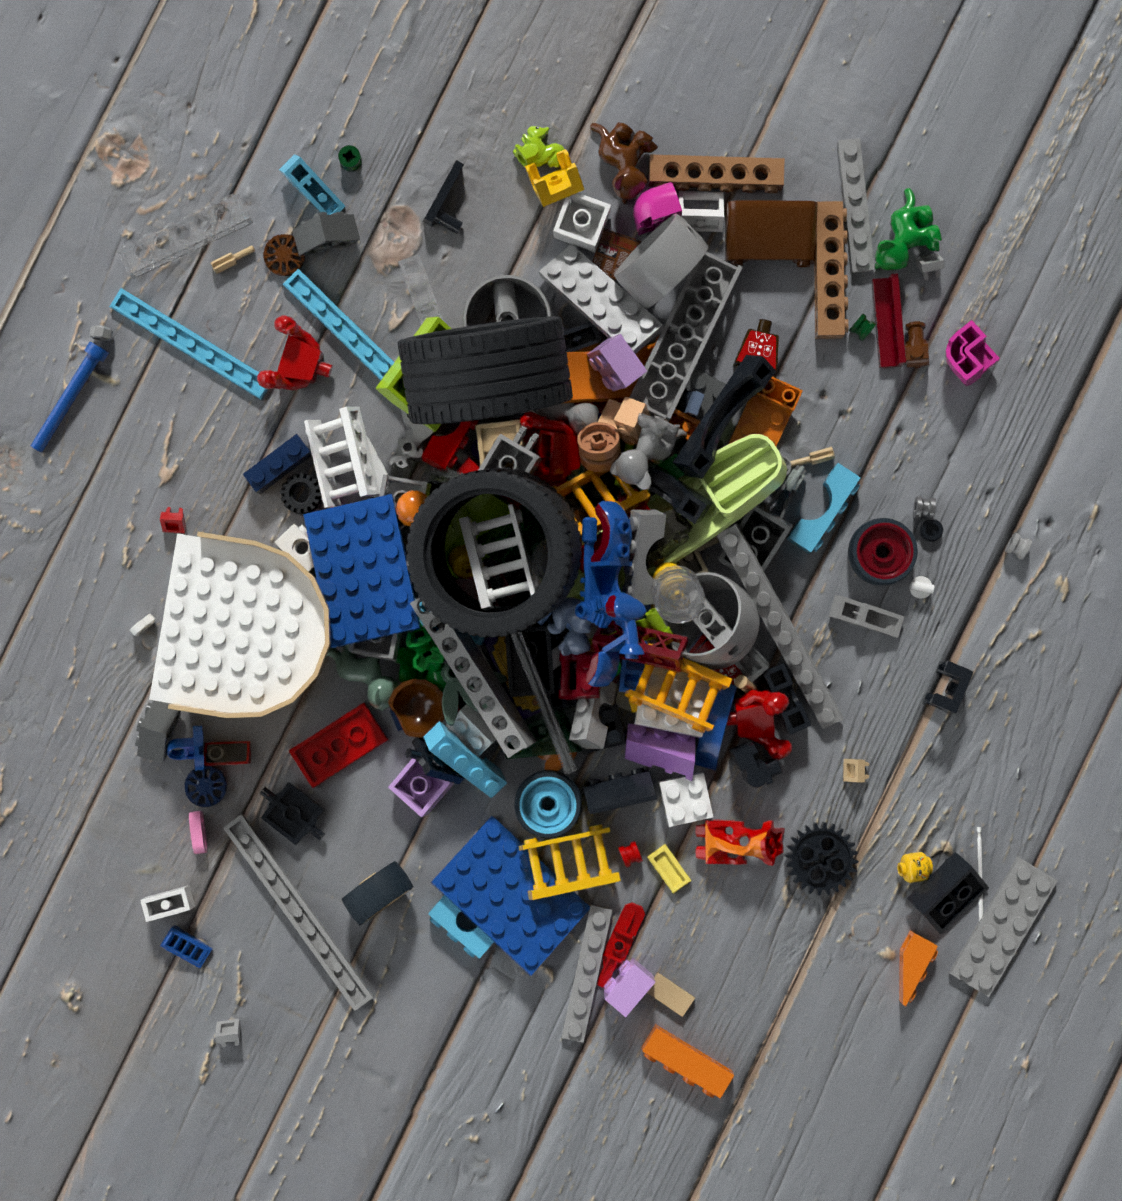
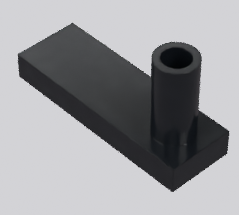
M458 160L455 161L423 220L429 226L435 221L456 234L463 222L440 208L464 166Z

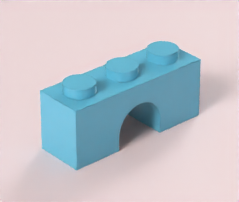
M443 895L429 911L428 915L431 916L429 920L436 927L440 928L442 926L448 931L446 935L455 943L461 942L465 946L464 951L473 958L476 955L480 959L494 942L477 926L472 929L462 928L457 921V915L460 910Z

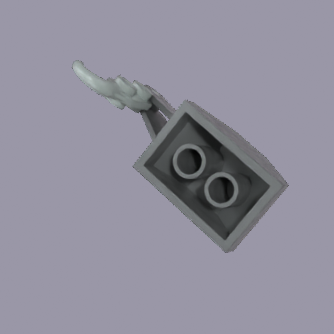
M797 465L795 469L793 468L785 483L765 508L758 504L745 515L739 525L763 571H765L793 526L782 518L795 491L805 477L804 474L807 470L804 469L803 465ZM786 489L790 493L777 516L769 510ZM724 550L718 561L736 571Z

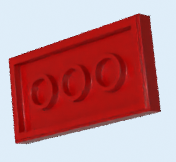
M363 702L290 749L289 752L310 786L314 788L389 739L366 703Z

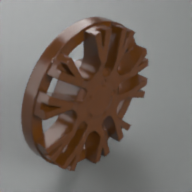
M278 234L266 243L263 258L266 266L272 273L279 276H291L297 269L300 270L302 268L305 256L293 253V249L297 247L294 236ZM280 239H287L286 244L281 245ZM293 240L294 243H293L292 246L289 248L288 246H289L290 242ZM275 241H276V242L278 243V245L280 246V247H278L277 249H276V247L273 245V243H274ZM269 248L275 249V253L268 254ZM294 256L301 257V260L299 261L293 258ZM272 257H275V258H276V259H274V260L268 262V259H269V258H272ZM276 262L280 263L278 270L272 268ZM294 262L297 265V267L293 270H291L289 267V263ZM283 265H286V272H283Z

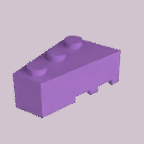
M628 724L625 759L651 768L655 765L664 768L666 773L672 774L676 772L685 775V779L692 781L695 765V737L642 725Z

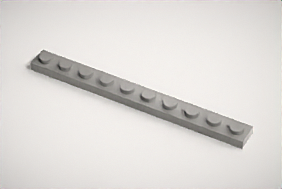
M737 522L719 533L717 538L749 596L755 603L760 616L822 728L825 729L842 721L843 715L739 525Z
M241 814L223 828L353 1010L356 1011L374 997L245 816Z

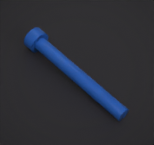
M89 341L84 349L87 352L86 357L30 445L41 453L99 360L104 362L109 355V352Z

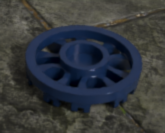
M204 766V770H201L203 776L198 778L195 774L197 771L194 768L188 774L184 783L187 798L193 804L200 807H211L218 804L224 798L227 791V781L224 774L214 766ZM207 769H210L209 777H206ZM215 772L220 776L216 781L212 779V775ZM191 777H193L194 779L198 780V782L195 783V782L191 781V780H190ZM223 782V786L215 787V783ZM189 785H194L196 787L195 791L190 792ZM215 789L222 791L219 798L214 795L213 791ZM198 791L199 795L194 799L192 796ZM209 794H211L214 800L212 803L208 797ZM202 795L206 798V804L199 802Z

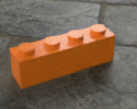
M657 1024L654 1025L642 1045V1051L645 1053L644 1057L654 1063L656 1060L664 1064L663 1068L672 1074L677 1072L684 1076L682 1079L689 1085H699L703 1088L702 1092L711 1098L717 1096L721 1099L734 1077L733 1070Z

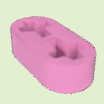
M190 812L189 825L194 854L207 853V837L203 812Z

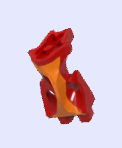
M722 819L707 820L705 824L695 826L696 836L705 837V846L699 845L696 847V858L706 860V864L743 865L747 864L745 856H754L761 859L765 864L773 866L776 857L784 853L782 840L785 828H774V820L764 822L761 829L747 828L744 826V821ZM731 827L734 831L733 834H727L726 828ZM744 836L749 838L746 846L740 844V839ZM728 853L737 854L738 856L737 858H731L728 856Z

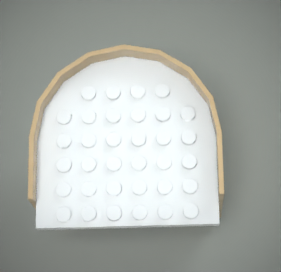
M198 532V537L177 534L149 700L172 703L168 705V709L223 718L262 717L296 701L320 675L331 646L330 608L316 578L289 553L257 541Z

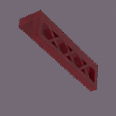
M898 273L891 274L888 278L872 279L879 368L902 367L906 363Z
M611 621L608 625L609 628H614L616 631L609 636L602 634L604 628L597 627L592 639L595 653L603 651V647L623 635L622 628L615 624V621ZM637 626L639 645L643 648L645 654L639 655V659H626L625 654H620V659L682 672L684 667L683 653L688 643V637ZM650 637L657 638L659 642L653 645H648L645 643L644 640ZM672 642L680 643L677 651L668 649L666 645Z

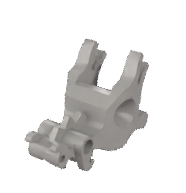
M401 410L404 424L409 430L405 431L406 439L397 440L400 448L394 450L396 456L390 459V465L392 468L397 465L400 470L406 471L409 469L408 462L410 460L422 462L423 449L421 447L428 443L432 436L436 435V432L423 424L411 423L409 414Z

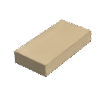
M657 972L654 976L655 984L647 993L683 1017L695 997Z

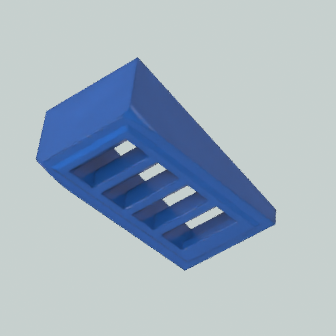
M176 925L171 927L160 945L162 948L198 968L202 967L213 949ZM175 935L179 936L176 943L174 945L171 944V941L173 940ZM186 940L187 943L185 944L183 949H179V946L181 945L182 941ZM191 944H194L195 947L191 954H187L186 952ZM201 948L203 949V952L197 960L194 957L198 950Z

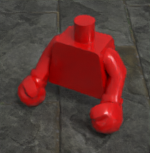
M281 315L276 318L274 322L275 329L280 333L288 334V338L277 372L272 370L259 372L257 375L258 384L265 389L282 388L294 391L306 388L309 383L314 384L317 375L329 378L333 365L322 362L324 354L320 351V345L313 336L301 329V326L290 316Z
M526 412L521 417V427L524 426L527 430L543 429L539 431L538 456L543 460L534 475L548 483L561 482L571 474L572 470L580 467L578 436L574 435V431L562 421L546 419V417L534 412Z
M750 690L734 700L735 711L730 712L727 726L737 725L739 737H745L763 745L768 754L774 759L782 760L791 754V742L777 739L774 730L773 715L782 713L789 704V699L785 694L770 692V690L762 692Z

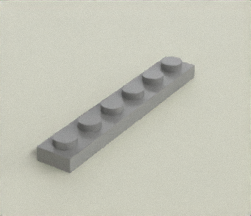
M860 138L838 140L837 149L844 208L847 209L846 230L851 274L874 272Z
M590 904L561 1038L584 1043L612 915L611 908Z

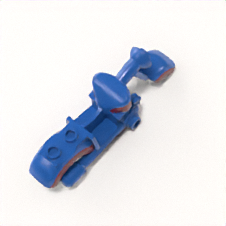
M601 501L595 507V513L600 519L603 530L602 542L595 553L594 543L597 541V519L595 517H585L582 520L581 540L584 543L585 577L581 578L580 583H585L584 591H580V596L584 597V602L576 605L575 614L580 619L595 623L599 628H607L610 622L614 620L615 624L620 626L623 631L622 636L603 647V651L592 656L590 667L586 674V681L593 687L608 686L613 681L618 671L620 654H625L626 659H639V655L645 654L643 648L639 645L636 621L645 616L646 607L639 600L621 592L618 585V574L621 567L632 566V562L629 561V546L632 539L630 519H628L624 509L618 503L612 501Z

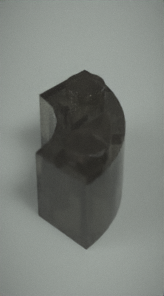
M675 508L664 512L666 514L664 537L657 540L648 550L646 569L653 566L658 567L665 561L666 557L689 539L688 534L693 526L685 517L677 513Z

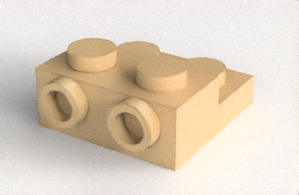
M520 420L475 425L480 466L500 434L513 441L521 428ZM523 438L519 445L525 448L526 442H524ZM514 461L511 464L507 463L505 467H510L511 469H513Z

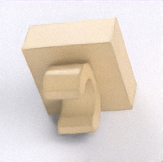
M844 759L843 781L865 782V779L869 778V775H865V766H869V763L863 759Z

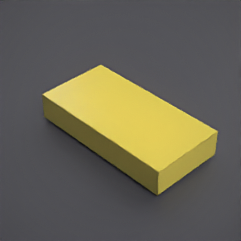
M663 844L647 856L673 894L691 882V879L666 844Z

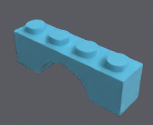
M837 463L823 482L829 495V505L826 512L815 520L800 519L787 537V540L808 554L813 550L817 552L823 543L821 537L825 531L829 533L836 523L833 521L837 513L840 515L843 513L848 505L845 502L850 494L853 496L860 487V484L857 482L861 477Z
M440 721L424 736L430 752L490 798L507 784L498 766L486 757L481 759L473 754L460 741L457 735Z

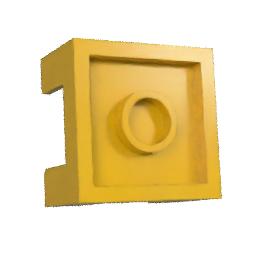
M566 149L556 153L561 169L540 177L535 163L525 166L532 188L543 207L585 190L577 166L571 162Z

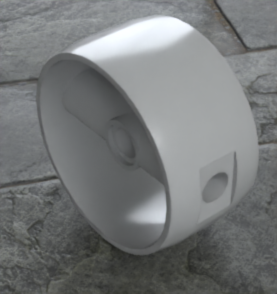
M675 213L660 224L632 251L616 270L614 277L635 301L647 309L661 300L684 279L705 255L708 245L685 219Z
M502 275L486 280L471 293L464 307L462 324L463 327L469 326V318L473 307L482 296L490 291L493 292L496 322L503 321L505 318L519 319L515 288L523 289L536 297L542 304L547 316H552V311L546 296L536 285L518 276Z
M702 572L685 578L686 585L681 594L675 597L667 596L661 616L673 634L683 636V625L688 614L715 648L697 654L688 653L685 648L683 658L709 669H723L734 665L750 651L756 641L759 631V614L755 603L744 589L725 576L712 572ZM716 590H734L739 609L733 630L704 595ZM672 642L669 645L674 651H677L680 643Z

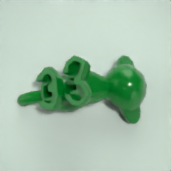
M910 188L904 190V195L907 199L905 206L896 210L891 215L890 225L895 235L894 240H883L878 244L875 253V270L880 268L884 270H898L907 267L909 261L908 249L925 245L930 251H939V241L942 238L938 225H932V210L929 205L915 207L916 198Z
M420 623L421 628L414 630L412 633L409 632L406 639L407 647L414 649L416 652V656L413 658V667L420 672L428 670L424 680L435 684L443 693L447 684L441 676L442 667L445 665V658L425 626L422 627ZM449 670L450 677H454V672Z

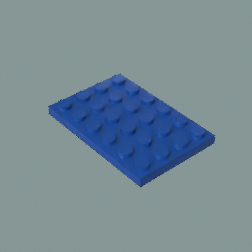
M392 494L303 514L316 579L330 608V648L421 628L419 617L410 604L415 600L410 573L407 568L408 563L399 520L396 515L394 496Z
M491 816L430 883L531 976L590 910V906L574 891L529 900L527 891L533 890L535 883L528 849L519 851L518 846L523 844L496 818ZM539 860L543 882L546 883L547 887L555 885L556 875Z

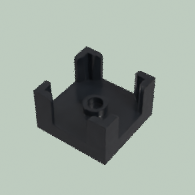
M939 661L936 671L952 679L946 687L945 696L938 693L934 695L926 693L923 703L947 713L956 714L974 671L950 661Z

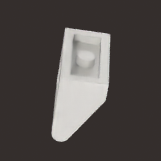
M679 191L678 199L682 208L681 217L695 231L722 232L724 221L723 192ZM684 200L718 201V210L684 209Z

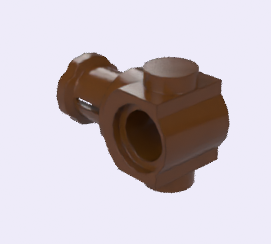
M914 321L905 325L909 340L905 343L907 368L930 366L928 341L924 339L923 332L926 327L924 322Z

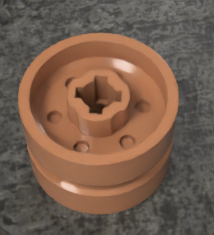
M596 422L585 426L579 432L578 448L583 467L592 472H606L610 470L613 462L620 457L619 433L614 426L604 422Z

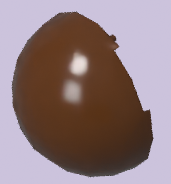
M412 679L405 681L394 689L388 703L392 711L397 716L404 733L409 737H424L439 721L442 723L445 719L442 710L443 693L435 684L427 680Z

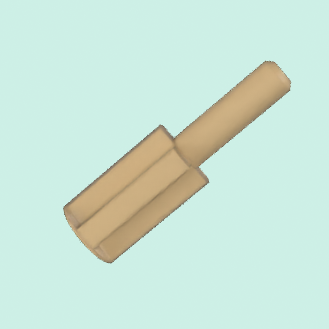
M249 246L233 255L230 252L212 261L211 266L214 272L218 274L236 265L237 260L255 252L253 246Z
M832 447L811 452L807 457L790 461L791 468L797 465L800 466L807 463L814 465L835 459V453Z
M739 675L735 679L736 687L745 693L750 690L760 691L744 675Z

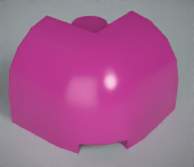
M671 182L645 191L636 200L633 216L638 235L654 231L660 223L675 213L682 216V208Z
M972 320L949 339L945 351L946 362L965 386L976 382L983 373L1000 360L995 352L986 344L987 336Z

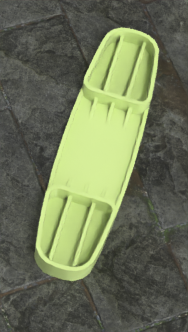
M750 434L716 451L715 461L703 479L689 476L679 479L713 502L701 522L692 523L677 513L675 508L658 494L650 497L647 504L650 510L655 509L666 514L664 537L657 540L650 547L646 555V569L651 577H653L657 566L665 562L676 563L731 526L783 484L787 475V466L780 452L768 437L761 434ZM621 567L618 574V585L622 592L625 582L624 567ZM579 569L577 579L574 580L575 584L567 597L584 601V597L580 596V591H584L585 583H580V580L585 576Z

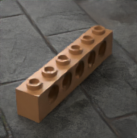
M650 154L649 187L654 188L671 182L678 191H687L689 188H698L699 191H711V188L720 189L722 192L742 189L745 193H753L756 190H765V193L770 194L778 193V190L781 191L784 186L785 158ZM673 169L678 175L670 178L666 175V171ZM696 170L700 176L698 178H691L688 172ZM716 170L722 174V177L714 179L710 173ZM740 171L743 173L744 178L737 180L733 177V173ZM763 172L766 175V179L758 180L755 177V173Z
M843 201L817 202L818 214L814 262L815 339H842L845 333H848L849 328L848 319H845V310H848V297H844V288L848 287V275H844V266H847L848 262L847 252H844V244H847V230H843V222L847 221V209L843 208ZM833 222L836 230H828L825 223ZM833 244L836 247V252H828L825 245ZM826 267H835L837 274L829 275L826 272ZM826 289H835L837 296L834 298L829 297ZM834 310L837 313V319H829L826 312Z

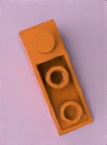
M911 930L899 950V1001L904 1006L908 1002L911 1003L917 993L915 989L918 983L923 982L927 975L926 968L929 962L932 963L938 954V950H936L938 946Z

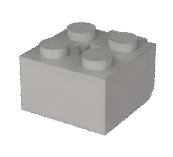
M522 426L513 441L500 434L478 470L506 468L507 463L511 464L514 461L513 469L531 473L533 476L543 460L531 452L539 439V435L533 434L524 448L519 444L526 435V427Z

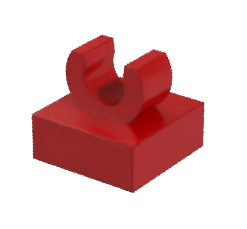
M167 507L166 512H161L160 523L162 532L185 534L186 523L182 508H179L178 513H172L171 507Z

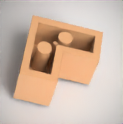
M625 397L623 402L619 403L609 399L598 422L614 426L619 433V438L623 442L634 445L638 443L642 429L637 421L638 415L641 413L650 416L647 405L637 400Z

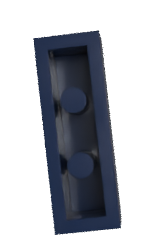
M295 434L243 473V476L255 492L262 494L312 456L311 450L302 438Z

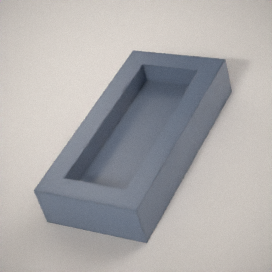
M698 391L683 392L675 409L690 416H697L705 394Z

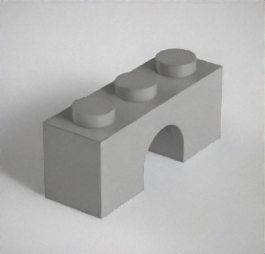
M611 682L608 686L601 687L600 698L578 699L569 737L570 741L585 749L604 748L608 727L603 725L599 719V708L601 706H613L617 684Z

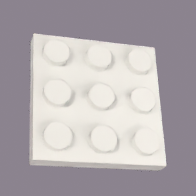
M654 667L643 695L656 700L668 669ZM684 672L676 673L664 704L677 709L689 680L688 674ZM702 680L697 682L685 713L698 718L710 688L708 686L709 683ZM644 704L637 707L634 724L698 738L703 736V733L692 729V725Z

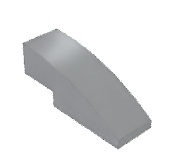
M837 595L834 597L828 616L896 638L899 637L904 620L902 615Z

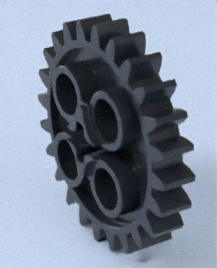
M813 822V829L804 825V833L797 830L799 837H791L794 845L786 846L791 850V853L784 855L791 860L785 863L786 867H792L788 875H796L793 882L798 883L801 881L800 889L803 890L808 886V893L810 894L816 889L818 896L821 895L822 890H825L826 894L830 895L831 888L838 893V885L841 884L846 888L844 880L852 881L853 879L849 873L857 872L852 867V864L859 863L858 860L853 859V856L857 855L858 851L851 850L855 842H847L850 835L842 836L844 829L839 828L835 831V824L833 823L829 829L826 822H822L821 828L818 827L816 822ZM825 838H831L832 846L829 849H823L821 846L822 840ZM806 847L811 848V857L803 859L801 857L802 849ZM836 849L840 850L837 854L825 857L823 864L817 861L809 867L803 868L804 864L818 860L820 853L826 856ZM836 858H840L842 866L837 870L832 869L831 862ZM814 868H820L822 871V875L818 879L811 878V871Z

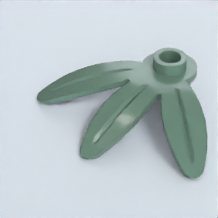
M446 663L441 670V676L447 683L443 692L442 710L447 724L453 726L458 712V692L466 704L479 713L456 675L450 677L448 672L452 669ZM461 665L457 666L459 670L463 669ZM493 671L501 684L507 681L505 675ZM486 703L482 705L484 709L488 707Z

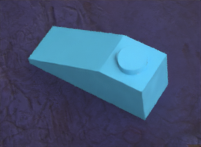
M294 154L279 169L289 182L319 212H326L327 215L340 212L346 207L301 157Z

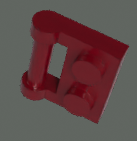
M585 652L579 655L571 653L567 656L562 655V653L559 654V661L561 662L559 699L600 698L601 687H593L586 681V674L590 667L591 658L596 654L595 652ZM570 663H577L576 690H570Z

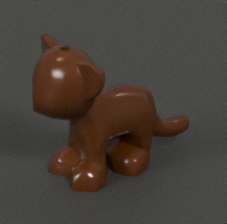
M618 122L609 133L601 124L592 123L590 130L599 133L601 136L598 150L599 157L605 163L619 170L612 181V185L616 195L626 205L628 200L634 199L640 194L647 183L644 173L636 168L640 157L644 153L654 152L658 146L652 141V136L641 130L635 134L633 129L627 124ZM622 143H630V145H629V146H626V145H623Z

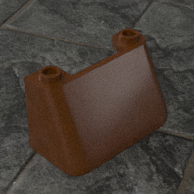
M735 200L728 202L725 209V261L736 267L738 265L742 267L743 263L748 262V260H792L793 263L797 264V267H810V264L815 262L818 203L815 201Z

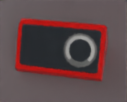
M250 741L205 743L204 766L251 763Z

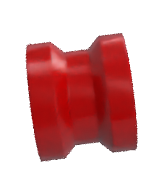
M635 840L626 847H618L626 868L631 867V864L634 862H643Z

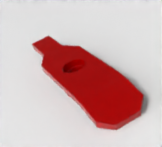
M633 902L624 905L603 952V968L596 985L604 988L613 972L625 961L645 916L642 906ZM616 942L623 943L621 950L615 948Z

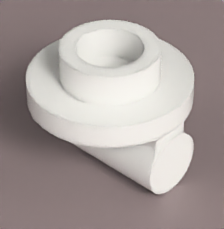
M918 576L911 581L909 589L914 597L922 599L928 597L931 593L933 594L934 585L928 578Z

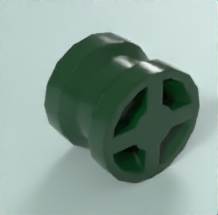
M347 145L340 149L338 159L342 168L349 172L358 170L362 164L359 150L352 145Z
M862 313L848 331L856 333L859 336V340L863 341L877 324L867 320L866 315Z

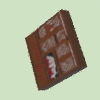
M604 228L592 262L612 280L617 281L614 277L616 270L641 241Z

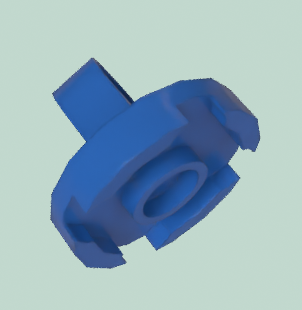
M193 726V738L170 740L167 744L168 757L174 760L194 759L195 771L204 770L202 726Z

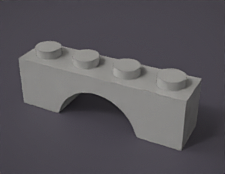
M655 509L631 510L629 519L632 539L629 546V561L632 562V566L624 567L625 582L622 592L639 600L643 605L658 604L660 582L649 575L646 569V555L650 547L657 540L664 537L666 514Z

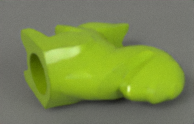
M529 127L527 130L528 135L523 134L521 138L524 146L519 144L514 146L515 149L512 152L523 167L531 163H535L537 167L548 164L549 167H560L556 153L565 150L564 147L558 143L545 146L542 142V139L548 134L549 127Z

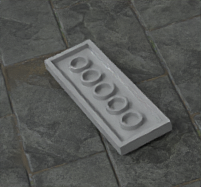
M573 244L569 245L539 271L542 279L604 335L610 338L621 334L635 354L664 329L661 322L635 301L634 298Z
M1017 857L949 973L990 997L1058 880Z

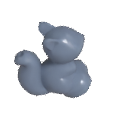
M566 597L552 612L554 624H548L547 628L550 633L559 634L565 629L568 622L572 630L567 633L564 642L558 648L564 656L571 653L579 655L590 651L591 645L586 633H590L592 622L580 619L575 614L576 605L584 601L573 597Z

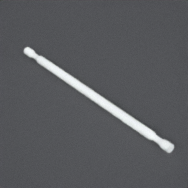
M977 827L978 874L982 878L981 827ZM983 894L978 898L979 921L983 916Z

